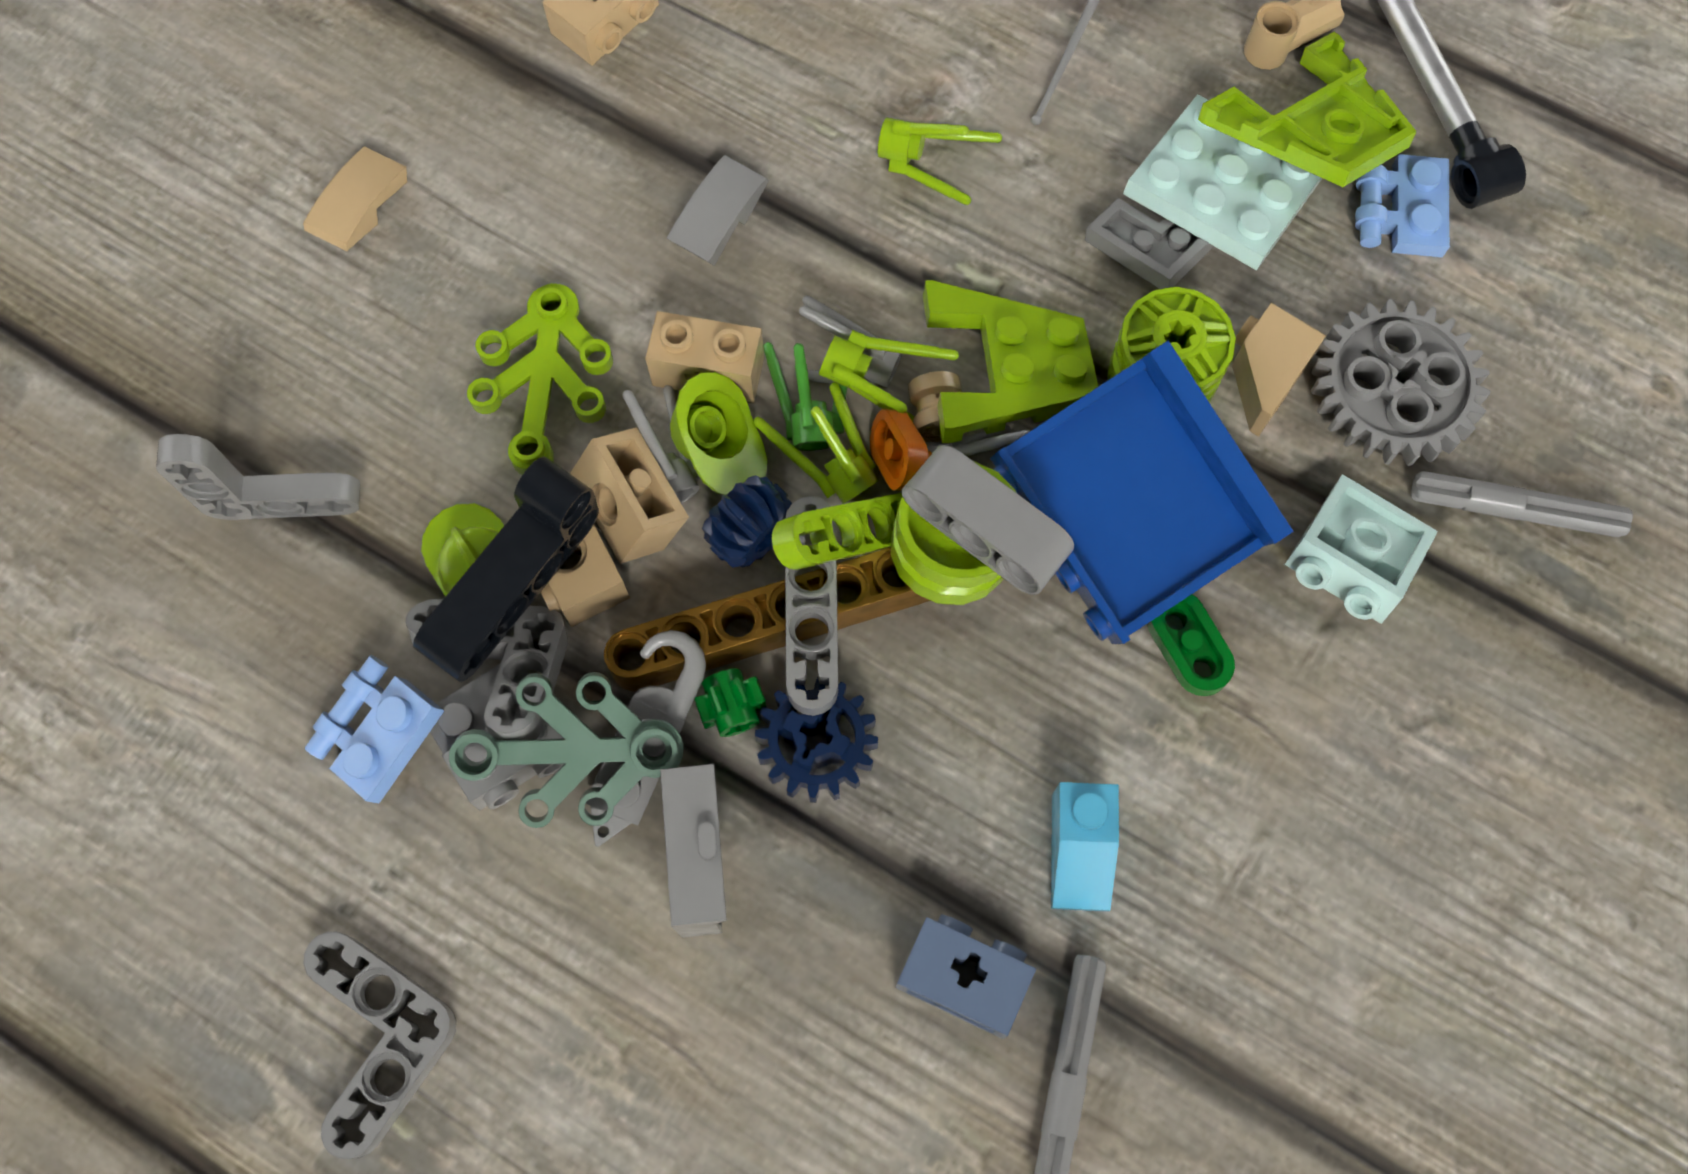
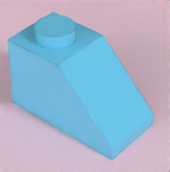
M1060 782L1053 792L1051 909L1108 912L1111 910L1119 848L1118 784Z

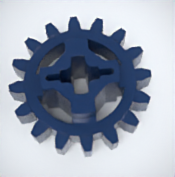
M818 677L813 690H806L804 685L796 686V689L806 692L807 700H817L819 690L826 689L825 685L819 683ZM840 682L838 684L837 700L832 708L823 714L812 716L796 713L798 710L792 706L788 696L779 690L774 693L778 709L775 711L762 708L760 712L761 719L769 725V728L755 730L756 742L769 745V747L757 753L760 765L774 763L775 766L768 774L769 781L772 784L778 783L784 778L788 780L787 796L793 798L802 787L808 789L810 803L817 802L819 791L822 789H827L830 796L837 800L840 799L839 784L845 781L854 789L860 786L859 777L855 772L857 768L871 771L873 760L864 751L878 749V737L865 734V732L875 726L876 719L874 714L860 716L859 713L864 706L862 695H858L850 701L845 699V683ZM841 715L846 717L853 728L855 744L850 742V738L840 733L838 725ZM826 723V740L829 745L819 743L815 750L811 749L807 757L808 745L805 734L815 736L819 730L823 729ZM779 735L784 737L786 742L794 745L796 752L791 765L781 754ZM830 764L839 766L838 769L830 773L814 775L818 768Z

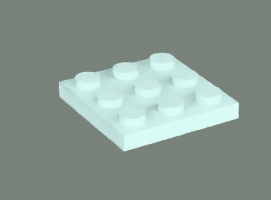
M1197 94L1130 177L1123 194L1257 271L1322 178L1201 123L1198 117L1202 104L1208 100Z

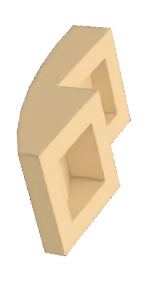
M364 146L339 170L320 194L303 222L304 231L348 251L378 225L377 208L407 183L406 166Z

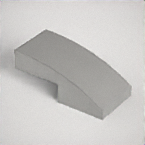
M724 155L694 192L672 227L667 239L715 266L738 222L743 225L746 224L769 180Z

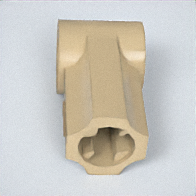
M1290 0L1286 3L1282 1L1265 3L1259 8L1244 45L1246 59L1253 66L1260 69L1271 70L1278 68L1284 63L1289 52L1340 26L1345 15L1342 10L1341 0Z

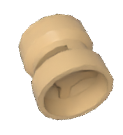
M948 371L922 374L912 379L908 384L910 402L917 408V414L914 416L913 423L926 442L942 441L937 409L940 392H962L960 377Z

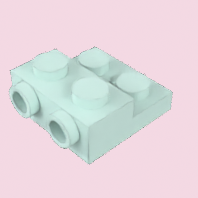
M1342 474L1315 518L1302 535L1285 565L1296 571L1298 581L1305 587L1314 590L1323 588L1343 600L1346 610L1352 616L1363 620L1374 619L1382 624L1403 599L1438 531Z

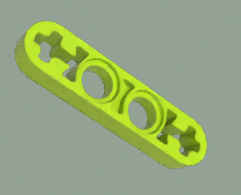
M902 493L806 511L780 520L772 531V545L776 557L785 567L798 570L891 547V532L896 520L899 503L903 497ZM867 514L874 523L876 537L872 534L868 525ZM832 521L839 528L842 545L837 542L834 536ZM810 534L812 544L802 545L799 536Z

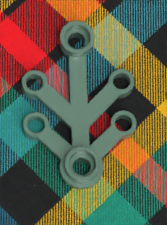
M598 672L584 675L577 684L576 698L584 708L598 710L624 737H598L553 695V687L549 679L541 674L534 673L525 676L519 682L516 689L517 702L523 709L536 712L564 739L495 740L486 731L472 729L463 732L456 738L449 752V763L452 770L459 777L469 781L486 778L492 773L496 765L565 763L541 789L530 790L521 799L518 810L520 819L529 827L540 828L546 826L552 820L555 808L600 762H624L602 787L590 788L580 797L578 806L580 818L588 825L600 826L610 820L613 815L614 806L643 777L660 778V769L677 768L682 760L684 748L682 737L672 724L660 719L642 721L612 693L611 682L605 675ZM596 681L604 686L606 693L602 699L591 701L584 696L583 687L588 682ZM534 682L542 685L546 692L545 698L540 702H530L527 700L523 693V688L527 684ZM650 738H658L664 742L666 747L661 755L651 757L643 751L644 743ZM470 743H479L485 747L487 757L479 762L471 761L465 754V747ZM595 797L603 799L607 803V810L601 815L588 813L585 804L589 799ZM534 799H540L547 804L548 812L542 817H533L526 810L527 803Z

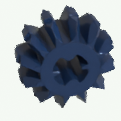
M757 475L749 477L744 483H736L732 491L727 495H722L721 501L710 509V516L704 521L702 527L705 533L704 539L711 545L710 549L721 561L725 560L732 568L739 566L741 568L748 567L755 560L763 559L764 555L770 549H773V528L777 522L786 518L787 510L792 505V502L787 498L788 494L777 483L773 484L766 476L761 478Z

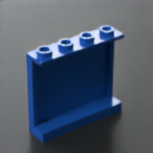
M1169 340L1018 440L1002 448L990 458L995 465L993 470L997 471L1016 490L1018 495L1058 523L1072 538L1074 550L1055 575L1070 594L1077 590L1088 607L1083 616L1090 629L1099 640L1103 641L1108 638L1111 644H1125L1131 640L1129 635L1262 547L1276 544L1294 532Z

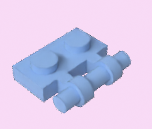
M1398 154L1392 164V171H1388L1381 164L1356 179V188L1361 192V206L1355 212V227L1360 231L1361 246L1366 248L1377 247L1381 244V234L1392 235V253L1443 258L1450 247L1448 158ZM1382 195H1392V211L1387 210L1382 205Z
M370 655L359 671L352 670L342 684L346 690L329 713L322 712L312 726L316 732L305 746V750L312 756L324 760L331 748L336 744L342 751L329 769L365 801L379 804L439 720L444 710L406 679L394 676L385 690L381 688L377 683L389 667L377 657ZM365 702L372 709L355 731L348 724Z

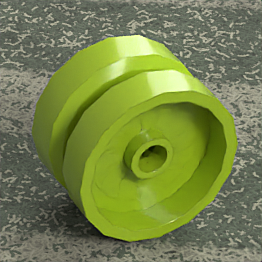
M975 462L1016 493V490L997 471ZM902 497L891 532V557L899 577L916 594L937 604L964 605L986 597L1002 582L1003 578L918 515Z

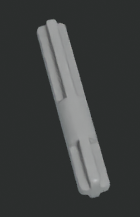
M1422 471L1415 475L1411 488V497L1418 502L1612 537L1628 535L1633 519V512L1628 507Z
M1077 955L1074 959L1055 1066L1051 1074L1043 1116L1042 1135L1034 1174H1069L1074 1142L1077 1141L1088 1080L1086 1076L1106 972L1105 961L1097 957Z

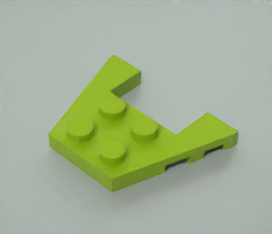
M1335 31L1305 47L1299 63L1328 84L1327 86L1275 115H1271L1234 86L1203 103L1198 120L1204 125L1341 187H1345L1409 148L1417 132L1383 89L1374 91L1364 78L1367 68L1359 58L1350 61L1343 52L1346 42Z
M925 280L923 302L927 328L981 330L991 392H940L937 409L942 443L961 441L963 433L982 428L986 434L1003 431L1007 422L1031 417L1034 423L1048 420L1098 387L1084 318L933 280Z

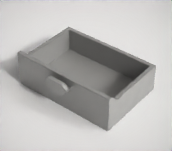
M714 764L660 769L671 926L682 938L721 934V922L727 921Z

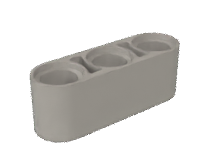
M939 445L902 488L904 500L918 515L1010 584L1031 595L1039 594L1074 550L1072 538L1058 523L953 447Z

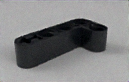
M545 456L535 460L527 468L516 485L514 498L519 509L426 619L414 638V649L459 682L467 680L483 664L586 537L598 517L599 508L593 490Z

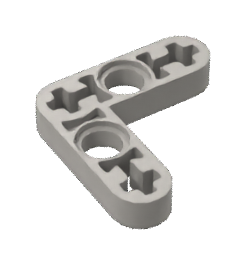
M171 434L161 437L158 441L157 471L200 512L207 516L218 519L239 520L347 515L359 510L360 481L348 474L305 473L243 476L207 439L188 434Z
M431 599L420 602L411 608L406 615L405 623L412 643L420 627L443 599ZM529 606L487 657V659L502 660L484 712L487 731L495 740L537 739L541 733L544 719L536 712L527 711L520 705L522 718L515 719L512 726L503 725H510L516 712L514 704H518L516 699L518 684L513 682V679L517 674L525 670L540 671L543 676L549 679L554 691L568 646L564 619L561 613L556 610L550 611L548 607ZM541 635L539 641L540 650H536L533 639L539 638ZM533 682L523 688L524 696L530 702H540L546 696L545 689L539 683Z
M325 932L316 936L309 943L304 953L303 964L306 974L323 989L385 1033L327 1113L321 1127L323 1145L331 1155L340 1159L361 1158L370 1154L379 1145L445 1052L456 1033L457 1021L454 1012L446 1003L362 943L340 932ZM342 946L345 947L341 952V958L352 967L361 970L354 979L346 973L330 969L326 973L324 972L328 962L322 956L328 948L338 951ZM365 960H367L369 965L362 970ZM388 976L394 982L395 996L387 1007L381 1010H374L367 1004L365 998L366 988L374 978ZM352 983L349 992H347L345 987ZM412 992L416 998L407 1005ZM406 1005L416 1013L430 1016L436 1011L438 1015L434 1020V1025L440 1031L435 1038L424 1036L418 1041L416 1039L420 1030L418 1025L402 1016L398 1017L396 1026L391 1023V1020L398 1016L405 1009ZM396 1060L404 1068L405 1082L397 1093L386 1096L381 1094L376 1088L375 1074L378 1067L384 1062ZM362 1092L368 1101L384 1106L386 1110L382 1116L378 1111H369L359 1126L360 1131L365 1134L363 1141H349L344 1145L342 1140L345 1137L346 1131L340 1124L343 1119H357L368 1104L357 1101L359 1094Z

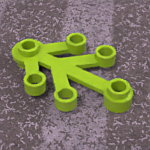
M551 283L537 288L528 299L527 314L502 332L496 330L483 332L478 336L475 343V348L481 361L488 366L496 367L508 360L511 350L538 333L536 347L533 351L494 379L478 378L467 389V398L473 409L480 414H491L499 409L503 399L530 381L522 431L512 438L508 446L509 459L515 470L521 475L540 457L545 456L554 461L553 449L547 437L544 436L553 381L572 402L575 414L581 421L594 423L602 419L606 413V403L602 393L595 387L586 386L558 353L560 334H562L579 352L582 365L588 373L602 375L608 372L613 365V355L610 346L604 340L594 339L577 320L580 311L578 299L569 287L562 284ZM551 303H561L556 310L547 311L544 309ZM492 343L501 344V348L496 353H485L488 345ZM594 352H603L605 354V357L599 362L588 361V357ZM490 390L493 392L492 397L485 402L476 400L478 394L482 391ZM594 399L598 401L597 406L592 410L585 411L580 408L585 400ZM531 443L538 445L537 450L533 454H520L521 448Z

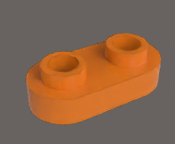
M881 409L877 413L870 434L871 455L890 489L902 491V488L925 463L932 452L928 450L924 439L906 412L899 413L895 410Z

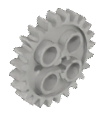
M1392 299L1387 300L1380 313L1371 302L1366 304L1360 316L1353 311L1348 312L1341 325L1335 323L1326 337L1327 340L1322 342L1316 353L1319 359L1311 369V374L1319 377L1312 387L1311 393L1327 396L1317 408L1318 414L1334 413L1335 419L1328 427V430L1332 432L1345 428L1349 433L1343 445L1348 447L1357 440L1364 442L1363 457L1368 458L1376 448L1383 451V460L1387 465L1393 461L1398 453L1402 454L1407 466H1412L1420 457V454L1429 463L1433 462L1442 450L1450 454L1461 443L1460 440L1465 441L1476 429L1474 424L1486 412L1481 404L1488 398L1491 392L1489 389L1479 386L1490 374L1489 370L1473 366L1483 355L1482 350L1466 351L1464 347L1472 335L1467 332L1454 336L1451 333L1456 321L1453 317L1441 325L1435 322V307H1431L1424 316L1417 315L1415 301L1411 300L1403 312H1398L1396 304ZM1386 343L1398 347L1401 353L1391 350ZM1430 375L1440 378L1444 385L1434 382ZM1354 378L1367 382L1371 390L1360 387ZM1397 410L1408 413L1414 422H1408L1403 419Z

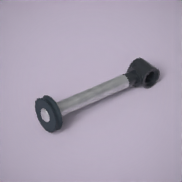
M1377 0L1458 153L1453 160L1451 182L1459 202L1464 207L1473 209L1520 192L1526 182V169L1522 156L1512 145H1499L1495 137L1486 138L1414 0Z

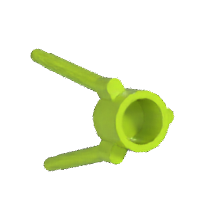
M886 117L880 131L878 157L890 160L888 171L906 175L964 205H969L972 201L969 195L910 165L909 162L911 159L920 160L925 138L999 143L1002 141V135L996 132L969 130L965 125L914 123Z
M852 330L848 340L836 335L834 336L821 365L819 375L853 390L882 409L895 410L899 413L906 412L913 422L914 415L907 412V405L865 380L873 357L864 354L865 348L946 360H957L959 353L953 349L939 348L937 346L869 337Z
M836 382L831 383L829 389L852 449H845L820 407L815 406L811 409V415L836 456L824 465L830 474L828 476L762 417L758 416L754 419V425L818 484L826 498L836 493L842 504H845L879 481L872 471L876 465L866 452L848 404L844 399L839 384Z

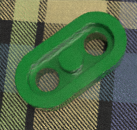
M1191 594L1147 624L1152 638L1178 682L1185 690L1198 696H1211L1220 692L1231 680L1235 671L1234 656L1203 604L1195 595ZM1168 615L1179 617L1182 620L1183 628L1178 630L1170 628L1166 624L1165 617ZM1194 663H1206L1211 669V676H1199L1194 670Z

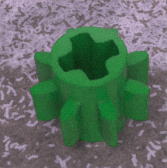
M732 668L717 672L702 681L701 684L705 695L695 697L694 701L704 729L716 725L720 737H730L746 732L760 723L756 711L767 706L757 676L745 680L741 669Z

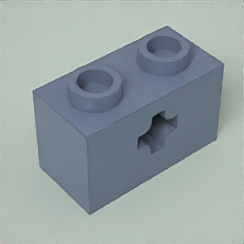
M941 914L938 922L926 917L895 988L1001 1039L1006 1038L1010 1033L1036 971L1035 967L1024 963L1027 954L1015 946L996 939L992 947L970 937L973 931L970 926L950 916ZM967 958H970L977 962L975 972L982 976L983 980L982 982L972 981L967 988H964L957 984L959 973L950 967L952 963L962 965Z

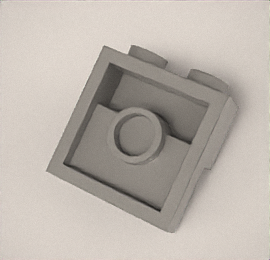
M500 664L436 703L444 712L430 731L443 753V759L467 799L479 811L486 806L489 809H495L506 804L519 793V785L535 775H538L539 778L549 776L565 764L496 765L489 776L477 781L465 780L452 770L449 763V752L456 738L463 732L472 729L488 732L484 721V712ZM527 670L520 672L514 677L513 682L519 684L525 676L529 675V672ZM514 704L516 712L512 723L503 726H512L515 719L522 718L518 704ZM544 720L541 733L537 739L564 738ZM470 743L465 747V754L471 761L479 762L487 757L485 747L479 743Z

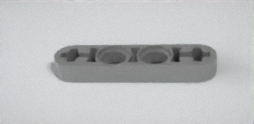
M803 497L792 503L787 510L786 518L802 512L831 506L819 497ZM832 521L833 533L836 538V523ZM805 535L799 536L801 544L806 545ZM837 560L818 565L825 570L828 578L823 587L814 591L804 590L798 586L795 576L799 569L793 570L785 567L786 688L792 706L806 715L823 714L831 709L837 700ZM809 618L819 619L828 627V636L818 645H805L798 640L795 634L800 622ZM826 656H829V657H830V661H829V662H826V661H823V660H819V659L824 658V657H826ZM795 657L808 660L818 659L819 683L829 685V689L819 690L817 700H807L806 692L796 689L797 685L806 684L807 664L806 660L795 663Z

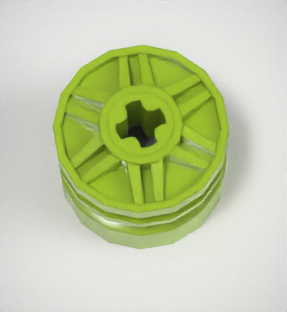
M1176 286L1153 290L1137 300L1125 316L1118 341L1110 358L1107 379L1113 378L1169 340L1210 403L1233 359L1236 337L1231 319L1215 300L1198 290Z

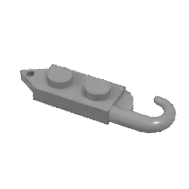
M669 630L657 633L648 639L641 649L640 655L642 658L648 659L656 649L662 646H672L679 649L684 656L685 664L674 689L663 686L641 688L632 696L628 708L642 721L651 719L664 720L672 724L680 733L685 723V718L704 679L706 661L702 648L694 638L684 632ZM618 730L614 737H624ZM650 738L644 743L643 751L648 756L656 757L664 752L666 746L662 740ZM602 762L591 788L602 787L624 762ZM643 777L614 806L613 815L607 823L593 826L596 847L601 846L631 823L638 826L659 778ZM598 797L591 798L586 802V804L591 806L592 815H601L608 808L607 803ZM601 826H605L609 829V832L601 834L598 829Z

